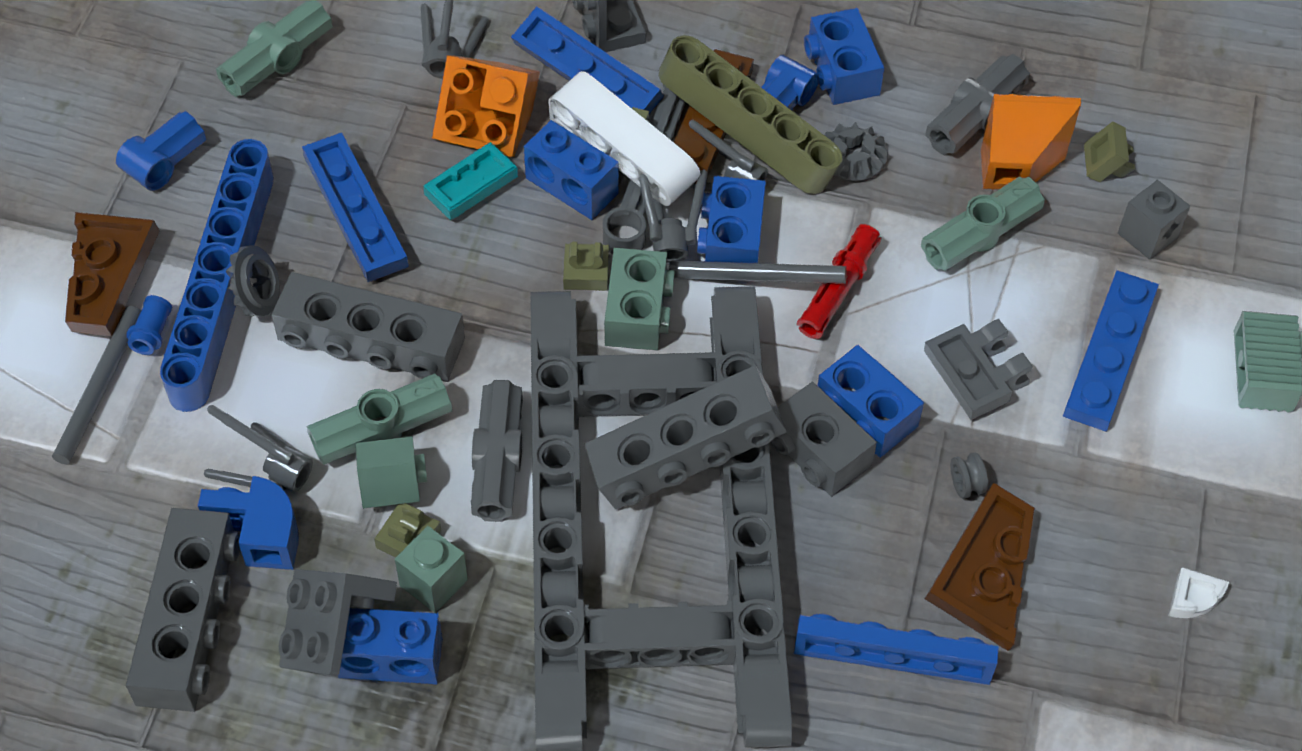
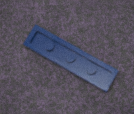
M537 6L511 36L515 45L568 81L579 72H586L630 108L635 107L647 110L650 114L664 97L660 88Z
M342 132L302 146L304 158L367 282L409 267L407 255Z
M1116 270L1062 417L1107 432L1159 284Z
M815 614L812 616L800 615L794 654L990 685L997 666L999 646L985 644L984 641L974 637H963L957 640L938 637L934 633L922 629L906 632L887 629L884 625L877 622L855 624L838 621L830 615Z

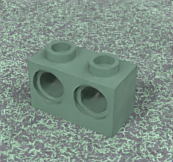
M614 248L604 320L605 346L658 351L660 333L668 334L671 307L663 306L664 296L673 297L675 271L666 270L667 252Z

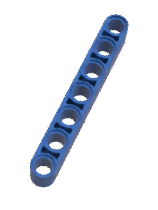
M241 140L234 144L229 151L160 367V376L169 402L176 410L182 412H192L200 409L209 398L236 309L233 290L227 289L231 285V278L226 273V270L232 266L230 255L238 252L240 247L255 245L273 186L274 176L268 150L265 144L259 140Z

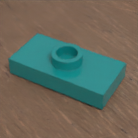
M490 142L423 185L424 195L451 221L517 178L518 168Z

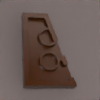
M75 212L74 224L78 230L77 240L72 243L71 256L74 259L73 276L69 278L65 323L71 332L112 337L160 230L155 221L150 219Z
M993 483L924 599L1009 651L1015 643L1017 629L1014 628L1017 608L1021 603L1023 588L1020 586L1024 562L1028 556L1035 508Z

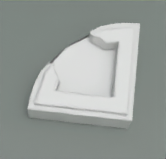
M1181 568L1177 576L1168 616L1194 618L1208 613L1221 601L1229 582Z

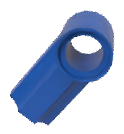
M780 55L771 65L765 83L761 88L792 110L796 105L802 107L809 102L816 91L820 75L791 58Z
M186 111L183 113L179 112L146 139L140 136L128 139L117 152L116 164L147 190H158L170 180L173 175L174 165L206 141L205 132L192 115Z

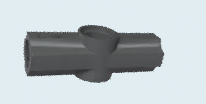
M1014 54L1010 56L1002 55L976 80L972 77L967 78L956 90L950 105L927 126L925 135L930 140L932 148L943 155L946 153L954 154L980 128L985 131L993 95L1017 94L1028 83L1030 72L1026 69L1024 61Z
M493 380L492 383L483 385L479 428H475L473 432L472 469L474 470V480L472 482L470 501L472 515L488 522H501L507 517H512L516 472H520L522 430H520V420L522 418L523 394L522 387L512 384L510 380Z

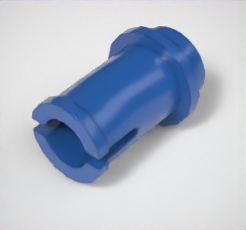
M150 295L145 298L143 308L135 325L130 326L126 333L128 346L134 352L142 355H151L154 350L161 347L163 343L161 333L172 311V305L169 301L156 295Z

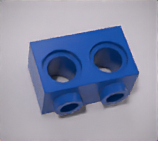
M858 8L811 17L809 35L804 36V48L808 59H814L817 73L820 75L819 86L822 90H827L832 104L836 105L879 96L884 66Z
M550 120L524 145L526 179L590 220H593L619 194V162L554 121Z
M714 176L712 193H704L702 201L701 219H709L708 228L699 227L697 253L705 254V261L758 263L766 181Z
M856 345L819 375L817 386L877 442L875 454L881 458L919 427L924 402L859 345ZM844 387L853 388L855 391L845 390ZM876 416H883L889 420H880Z
M350 608L338 678L437 684L443 641L439 613Z

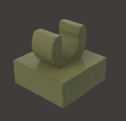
M1112 121L1084 143L1087 177L1101 182L1112 173L1117 177L1124 178L1135 169V165L1128 162V155L1134 151L1133 147L1127 143L1126 127Z
M574 241L570 244H565L563 289L607 291L609 245H602L601 242L578 244V242Z
M407 503L398 504L374 538L375 546L377 549L396 558L427 526L440 534L442 531L440 521L425 515L423 511Z

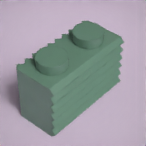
M1242 311L1234 329L1238 406L1240 408L1249 407L1250 409L1258 408L1259 410L1267 409L1269 411L1276 409L1278 412L1285 410L1287 413L1294 411L1302 396V331H1299V317L1297 315Z

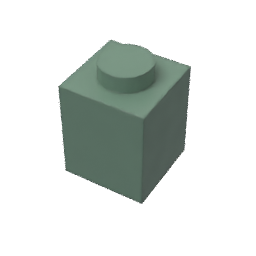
M413 436L356 443L357 474L363 509L420 502L419 483L427 482L425 455H415Z
M429 526L395 558L400 587L434 613L468 580L464 552Z

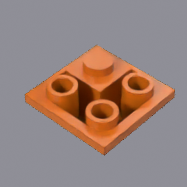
M447 55L432 139L480 149L491 142L505 156L514 157L533 111L540 71L501 62Z
M994 94L981 146L983 189H1000L1019 176L1022 178L1030 177L1034 182H1037L1064 161L1081 107V98Z

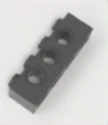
M294 272L290 273L271 314L277 339L295 348L308 347L325 351L335 358L343 359L349 357L365 361L380 369L393 368L409 372L420 379L436 374L440 376L442 381L448 382L465 340L462 313Z
M754 365L584 444L597 487L615 510L623 506L634 505L645 496L665 487L676 486L685 481L687 477L709 467L723 465L730 458L751 448L765 446L774 438L787 433L772 391L757 366Z
M171 508L126 682V687L135 706L195 712L199 694L205 695L210 679V667L206 664L209 649H216L220 638V620L217 619L220 604H227L230 595L231 580L230 576L227 575L230 561H236L240 552L238 544L240 533L234 531L229 513ZM207 561L200 568L189 569L196 562ZM186 605H197L190 612L178 613ZM176 649H187L186 652L178 658H167V656Z

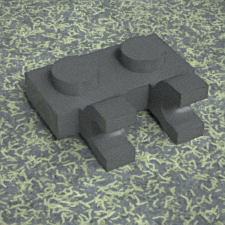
M999 318L973 333H970L966 325L962 324L925 342V354L970 420L1009 402L1012 391L1029 385L1030 382L1026 373L1032 371L1033 366L1023 352L997 367H994L988 358L1005 351L1006 348L1002 339L1008 337V331Z

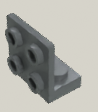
M572 0L575 10H582V25L586 38H593L595 45L604 52L646 43V31L632 0Z
M294 569L293 580L287 590L288 612L285 630L279 640L280 668L338 676L350 606L373 609L374 600L394 602L397 582L347 573Z

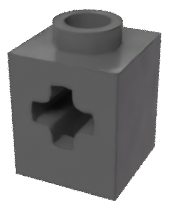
M1157 179L1128 202L1118 234L1150 260L1179 237L1190 205Z

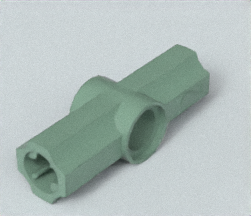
M316 0L305 1L275 25L269 21L258 24L249 35L247 46L216 68L218 79L223 83L226 90L237 98L239 95L243 96L275 71L280 74L292 71L300 61L303 49L332 28L331 17L327 14L322 4Z
M1019 176L991 195L986 194L973 197L968 202L966 211L922 238L921 248L926 255V260L936 270L943 269L946 271L976 251L982 252L993 249L998 244L999 237L1043 208L1045 199L1041 195L1039 185L1030 177L1022 178Z
M432 374L391 392L385 389L369 390L360 397L357 406L306 427L314 450L320 462L325 465L356 452V443L401 438L402 432L452 412V404L440 376ZM378 417H387L384 420L374 421Z

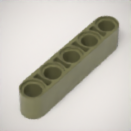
M687 35L678 36L673 39L659 68L661 82L800 190L810 194L824 191L842 162V153L839 147L700 40Z

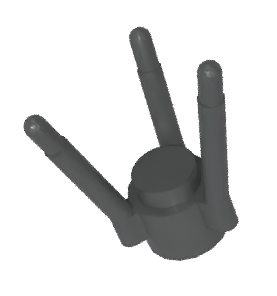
M445 0L440 35L434 41H432L429 7L427 4L421 5L424 51L422 66L432 76L442 79L447 55L469 58L489 22L488 17L481 18L462 51L458 40L449 36L453 0Z
M695 120L689 121L690 128L719 149V153L731 161L724 177L766 180L768 175L767 168L743 156ZM706 182V192L712 193L713 183ZM693 183L690 187L695 189L696 184Z
M706 170L700 171L701 175L695 187L687 227L682 226V221L677 218H664L662 204L652 197L647 176L644 174L639 176L641 193L649 223L650 240L653 241V251L667 252V263H670L671 260L682 261L686 259L689 254L688 245L697 243V224L707 180Z
M210 405L207 408L210 415L269 453L265 459L263 471L269 474L268 478L270 481L276 483L284 491L288 489L292 492H298L303 487L313 467V460L293 449L257 422H253L251 428L214 405ZM206 469L204 471V476L207 478L248 487L251 486L252 476L214 469Z

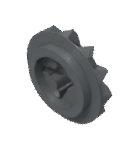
M856 122L851 127H844L838 124L833 132L825 133V136L834 142L842 153V162L836 170L835 176L846 180H865L875 176L883 169L887 160L888 150L885 147L884 137L876 136L873 127L862 129L858 127ZM855 145H862L861 152L856 150L845 157L847 147L853 148Z
M255 245L240 247L238 252L230 255L232 266L226 270V273L231 278V285L227 289L233 290L235 295L234 305L241 306L245 316L261 317L269 315L274 310L280 294L279 276L271 257L262 248ZM250 278L257 279V282L253 283V286L251 285Z

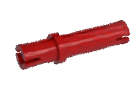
M867 224L858 225L847 246L843 250L838 251L832 260L833 266L847 267L846 284H821L809 306L796 323L797 326H800L798 328L799 331L805 336L812 339H820L856 280L863 278L867 271V261L882 240V237H879V231Z

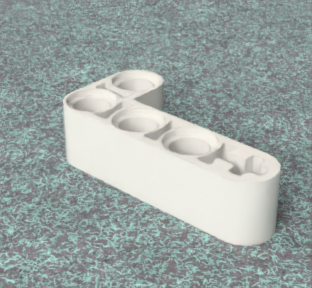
M579 72L549 98L550 120L619 162V170L639 187V176L646 175L652 197L665 206L671 205L701 175L697 164L685 151L588 73Z

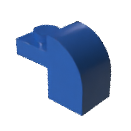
M253 476L249 493L231 487H222L218 490L201 489L198 502L199 510L229 513L234 531L241 532L238 544L246 566L294 570L299 532L290 499L280 486L268 479Z

